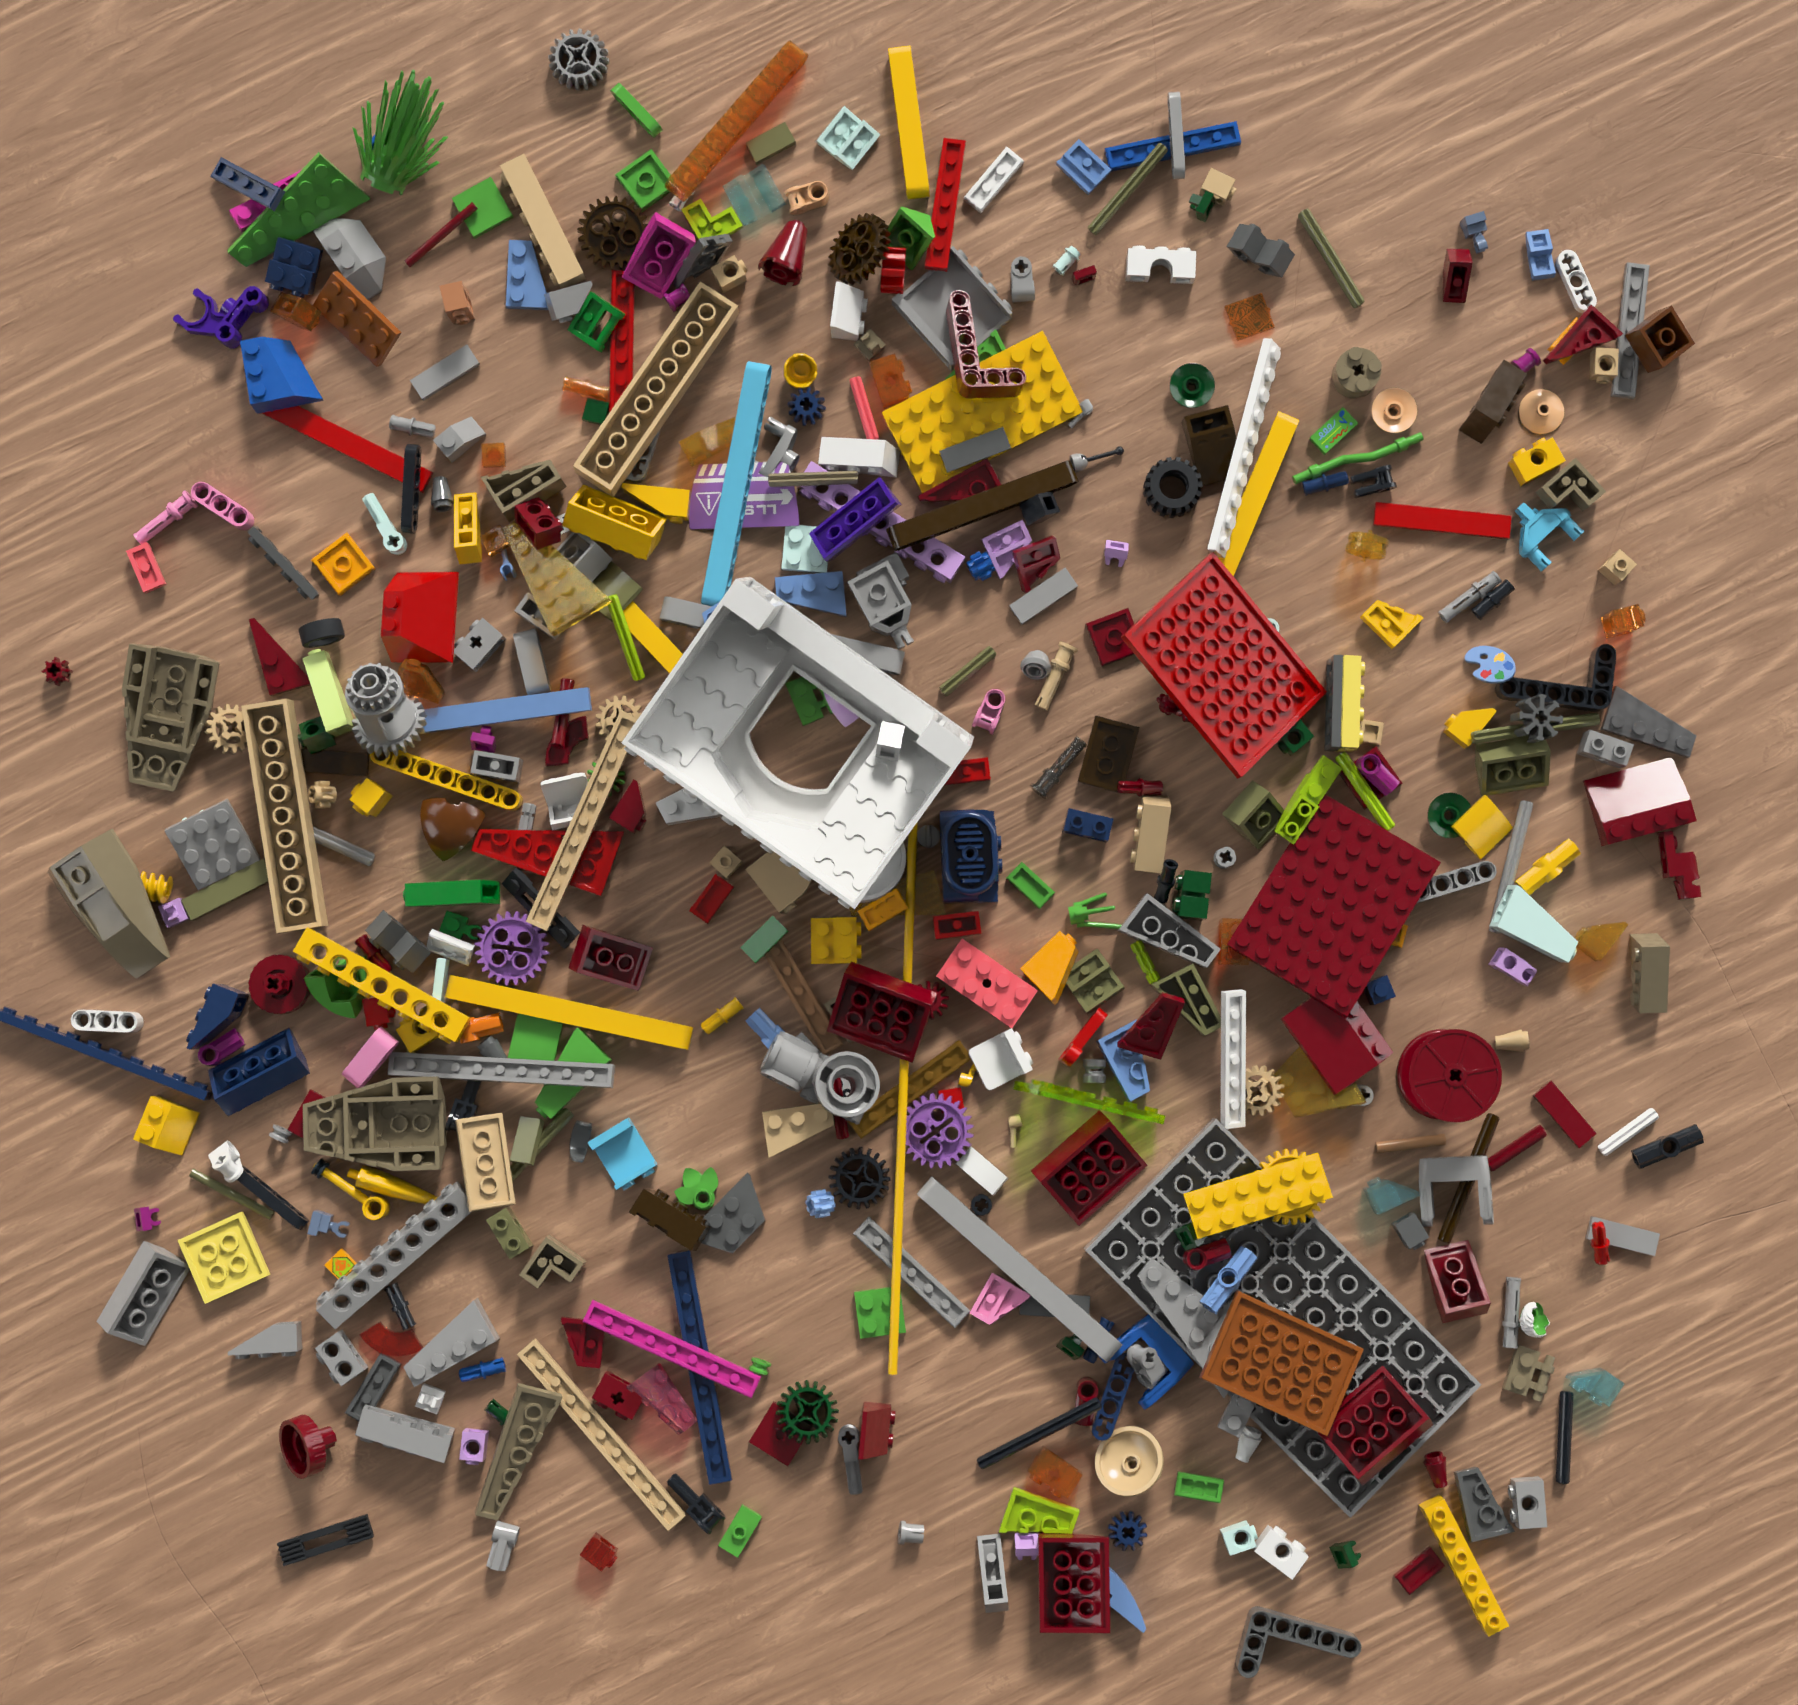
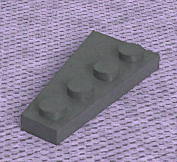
M253 526L248 531L250 535L248 540L257 549L261 546L267 552L264 555L265 558L273 566L277 563L283 569L280 573L288 582L293 580L299 586L296 590L305 599L309 597L313 600L320 594L294 568L293 564L278 551L271 540L262 535V531L258 526Z

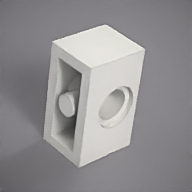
M1267 1525L1255 1542L1257 1547L1252 1549L1293 1580L1308 1559V1555L1304 1552L1306 1547L1297 1540L1289 1541L1285 1538L1287 1533L1278 1526H1275L1273 1529ZM1278 1546H1287V1551L1284 1555L1276 1554Z

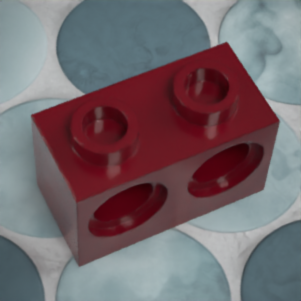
M539 497L515 505V523L536 550L561 542L562 523L558 518L554 517L550 507L547 504L545 505Z

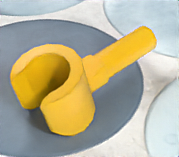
M974 1064L971 1066L969 1074L961 1072L959 1085L964 1087L971 1085L976 1071Z

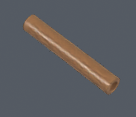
M1445 1134L1380 1141L1375 1142V1148L1378 1154L1446 1145Z

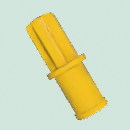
M734 997L733 1000L721 1009L717 1008V1012L703 1021L701 1027L705 1033L710 1034L723 1023H728V1020L740 1010H743L744 1007Z

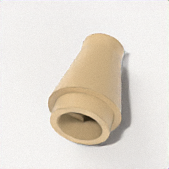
M1517 1030L1495 1036L1496 1050L1518 1052L1528 1050V1031Z

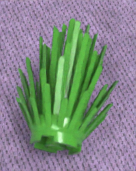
M415 70L411 71L398 102L404 76L403 71H401L399 80L395 82L394 89L392 90L384 123L389 97L388 83L385 80L380 112L376 120L373 150L371 103L367 101V124L365 108L361 106L364 146L362 138L357 134V130L353 128L363 166L360 178L364 181L366 177L372 181V187L393 194L394 190L399 191V195H403L408 184L439 164V161H435L430 165L426 162L440 149L439 147L448 138V136H444L428 153L427 149L434 142V138L430 139L421 148L440 117L439 114L443 109L444 102L439 103L430 121L427 122L439 89L434 91L423 111L432 81L430 76L425 78L419 90L420 85L414 82Z

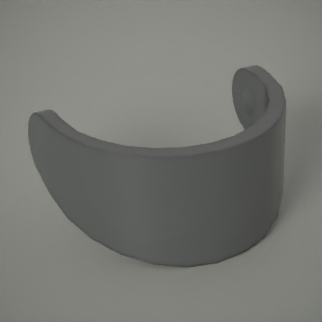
M578 1120L575 1122L569 1147L572 1161L584 1162L589 1146L588 1142L591 1137L592 1123Z

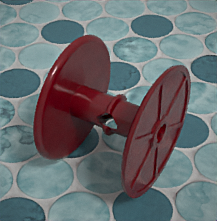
M1436 1029L1420 1034L1405 1047L1397 1066V1082L1404 1100L1417 1113L1436 1120L1465 1122L1479 1117L1495 1102L1502 1084V1069L1496 1052L1482 1037L1466 1030Z

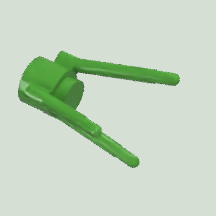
M1107 893L1096 895L1081 902L1073 903L1074 906L1068 907L1071 925L1077 924V928L1119 929L1121 927V924L1084 921L1089 920L1088 915L1115 910V906L1089 910L1085 906L1106 897Z

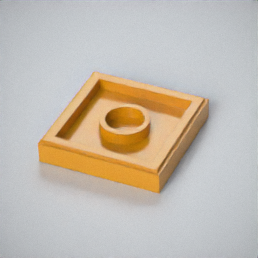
M347 532L311 559L339 596L343 595L376 569Z

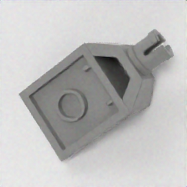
M888 560L847 582L869 622L871 631L885 636L890 635L895 641L898 650L905 647L901 637H903L907 646L914 642L906 627L908 626L912 604Z

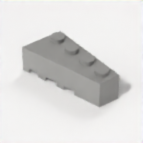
M479 1299L473 1300L404 1366L414 1387L500 1339Z
M365 1404L355 1435L359 1436L360 1440L373 1443L375 1441L387 1448H397L409 1454L419 1455L444 1463L455 1428Z

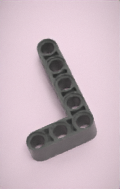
M1255 1606L1247 1614L1235 1664L1243 1677H1254L1259 1671L1268 1635L1348 1658H1354L1360 1654L1361 1643L1349 1631ZM1258 1614L1265 1616L1261 1624L1253 1622L1254 1617ZM1279 1621L1287 1622V1627L1284 1630L1276 1629ZM1303 1627L1310 1628L1309 1634L1305 1637L1299 1636V1630ZM1324 1634H1332V1639L1330 1642H1321V1638ZM1257 1637L1259 1642L1256 1646L1250 1647L1247 1645L1250 1638ZM1347 1640H1354L1353 1648L1349 1650L1344 1649V1644ZM1245 1660L1253 1661L1250 1669L1244 1670L1241 1668Z

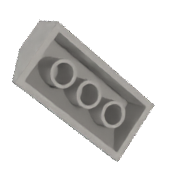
M143 1241L96 1322L110 1335L145 1346L189 1272L190 1268L187 1262L160 1246Z

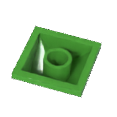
M900 207L887 229L891 232L887 237L891 242L886 247L906 248L905 265L912 271L935 238L930 215Z

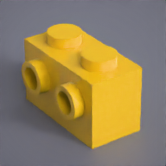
M366 778L362 784L358 783L351 791L352 797L349 800L354 803L352 807L366 817L369 815L377 817L393 795L375 781Z

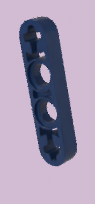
M1122 1353L1115 1359L1101 1398L1102 1408L1097 1411L1092 1426V1434L1098 1440L1104 1441L1111 1437L1134 1372L1132 1366L1125 1368L1124 1374H1129L1127 1379L1121 1375H1114L1115 1370L1120 1372L1122 1365L1119 1364V1360H1124L1125 1356L1127 1357V1353ZM1118 1378L1124 1382V1388L1121 1392H1114L1111 1389V1382L1114 1379ZM1105 1402H1115L1117 1408L1113 1414H1106L1104 1412L1103 1405ZM1100 1414L1106 1418H1113L1112 1423L1109 1421L1106 1423V1429L1109 1430L1108 1434L1104 1433L1102 1436H1099V1432L1096 1430V1426H1101L1103 1423V1419H1099Z

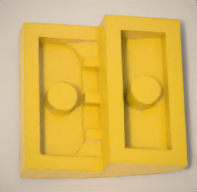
M1483 795L1451 826L1465 841L1464 844L1480 860L1513 829L1506 817L1486 795Z

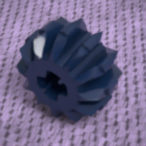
M807 387L806 393H803V390L799 388V396L792 393L791 398L793 401L787 404L788 407L792 408L789 411V416H795V423L802 419L803 426L807 425V420H810L811 424L815 425L814 418L822 420L823 416L820 412L826 411V407L821 405L825 402L824 397L818 398L820 394L818 390L811 394V387ZM805 403H810L808 411H805L803 408Z
M1120 1511L1121 1519H1118L1116 1516L1112 1517L1116 1525H1108V1529L1113 1531L1108 1534L1109 1539H1115L1113 1542L1115 1547L1122 1543V1551H1126L1127 1545H1130L1131 1550L1134 1551L1135 1542L1140 1546L1143 1545L1139 1537H1147V1533L1141 1531L1147 1528L1146 1523H1140L1142 1520L1141 1515H1137L1133 1519V1511H1129L1128 1517H1125V1513ZM1126 1527L1129 1529L1130 1527H1133L1131 1528L1132 1534L1129 1535L1128 1533H1126L1125 1535H1123V1528Z

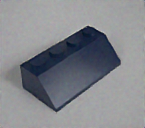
M290 1028L208 1070L214 1100L228 1117L310 1074L307 1060Z

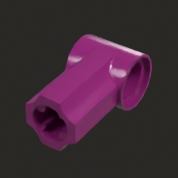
M1364 755L1356 761L1355 766L1361 775L1365 776L1384 796L1391 793L1400 783L1381 764L1380 759L1376 755ZM1366 759H1369L1373 764L1371 771H1367L1364 768V761Z
M234 1028L212 1043L202 1046L198 1051V1059L202 1064L216 1066L223 1059L246 1044L241 1034ZM213 1049L215 1051V1058L208 1062L206 1053L208 1050Z

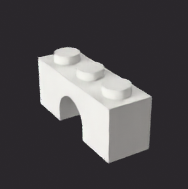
M1145 246L1128 248L1126 281L1148 282L1150 269L1156 265H1163L1170 271V283L1193 284L1196 270V251H1191L1190 248L1168 250L1167 247L1146 249Z

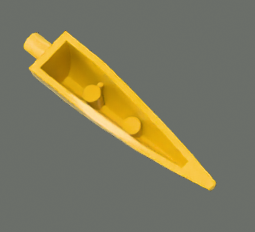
M363 1165L360 1171L350 1168L347 1177L356 1180V1187L385 1196L426 1204L431 1199L436 1200L438 1198L396 1176Z

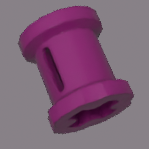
M682 283L680 288L670 294L665 293L663 296L671 310L675 312L677 307L686 303L690 294Z
M1528 348L1523 356L1518 360L1514 359L1510 363L1525 373L1534 366H1539L1541 359L1532 348Z

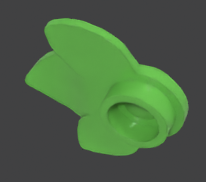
M710 1167L701 1174L695 1169L686 1168L683 1173L684 1187L674 1191L676 1197L683 1204H693L700 1210L709 1209L714 1204V1191L718 1187V1177L715 1170ZM706 1194L708 1197L707 1202H701L699 1196Z

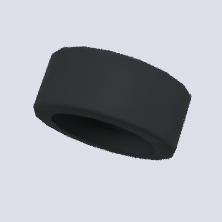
M339 618L313 621L298 629L302 646L305 648L325 646L338 642L345 637L343 625Z

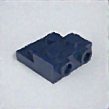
M278 237L273 259L269 261L265 282L271 283L270 288L278 291H283L284 288L292 290L291 294L297 297L305 298V294H313L323 250Z

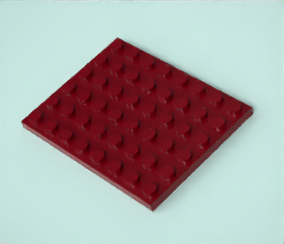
M1325 794L1318 804V810L1294 845L1289 843L1227 943V947L1347 1018L1441 862Z

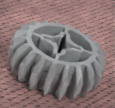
M580 28L577 34H574L573 30L570 29L569 36L562 33V40L555 39L556 46L550 47V51L553 54L548 56L551 62L549 67L550 70H553L554 78H559L558 81L561 85L566 83L568 89L575 85V89L578 91L580 90V85H584V88L588 90L589 83L596 86L595 79L603 80L601 73H607L608 69L605 65L609 64V58L606 57L609 53L604 48L605 43L599 41L597 34L591 37V31L587 30L583 34ZM581 45L578 48H573V46ZM592 50L597 54L594 66L588 60ZM564 53L567 54L569 59L565 69L561 66ZM578 57H579V59H580V57H582V58H583V61H580V62L577 61V62H575V59H574V58H578ZM580 71H584V72H585V73H583V74H576V73H578V72H580Z

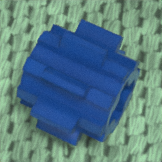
M978 551L971 555L970 560L966 562L975 581L980 578L984 581L991 577V572L995 571V567L986 552L981 554Z

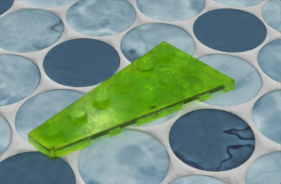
M1032 1079L1031 1084L1015 1081L1013 1090L1153 1123L1164 1124L1165 1115L1157 1114L1158 1109L1145 1106L1144 1110L1137 1109L1138 1104L1124 1101V1104L1120 1105L1116 1104L1117 1099L1103 1096V1100L1095 1099L1096 1094Z

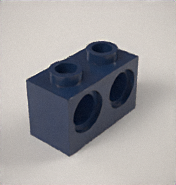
M1068 808L1062 832L1107 843L1113 818Z

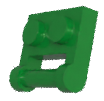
M590 291L567 330L602 353L607 339L619 320H622L626 314L596 293ZM608 311L612 316L597 340L592 338V335Z

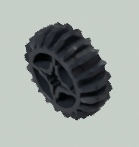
M859 1147V1154H855L854 1149L850 1148V1156H847L843 1151L841 1155L844 1160L841 1161L836 1157L834 1161L839 1166L830 1167L832 1171L836 1172V1175L831 1174L828 1178L831 1180L835 1179L836 1183H831L829 1187L838 1188L833 1193L834 1197L840 1193L843 1195L839 1200L841 1204L845 1199H848L847 1207L851 1208L852 1203L857 1202L856 1209L859 1210L861 1202H864L867 1209L870 1207L869 1200H872L875 1205L878 1204L875 1198L876 1195L882 1199L885 1197L880 1190H889V1186L884 1185L883 1181H891V1178L888 1176L884 1177L883 1173H888L890 1169L881 1168L886 1163L885 1159L879 1163L876 1161L880 1156L879 1153H876L874 1157L870 1156L872 1149L868 1148L867 1154H862L863 1147ZM863 1159L859 1169L855 1171L843 1168L852 1160ZM869 1162L876 1167L879 1181L867 1175L866 1170ZM862 1167H864L863 1173L865 1175L863 1177H866L868 1181H861L857 1189H855L856 1183L854 1181L856 1179H853V1176L849 1174L858 1175ZM840 1175L852 1181L853 1187L850 1194L844 1190ZM867 1185L876 1188L867 1196L856 1197L862 1186Z

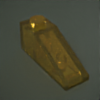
M736 417L700 430L679 441L680 447L691 467L731 446Z

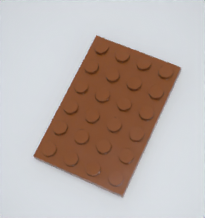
M1236 1291L1200 1378L1328 1436L1364 1349L1245 1293Z

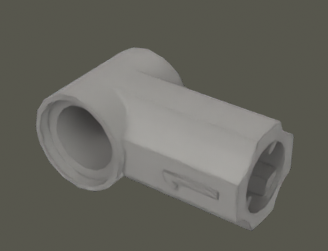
M497 1521L491 1539L493 1543L487 1567L496 1571H506L512 1548L515 1546L519 1535V1526Z

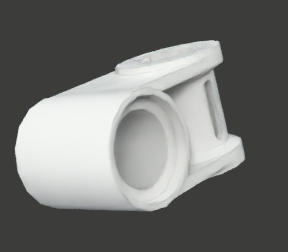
M227 1140L208 1155L212 1167L216 1171H220L227 1182H234L243 1173L240 1154L230 1141Z

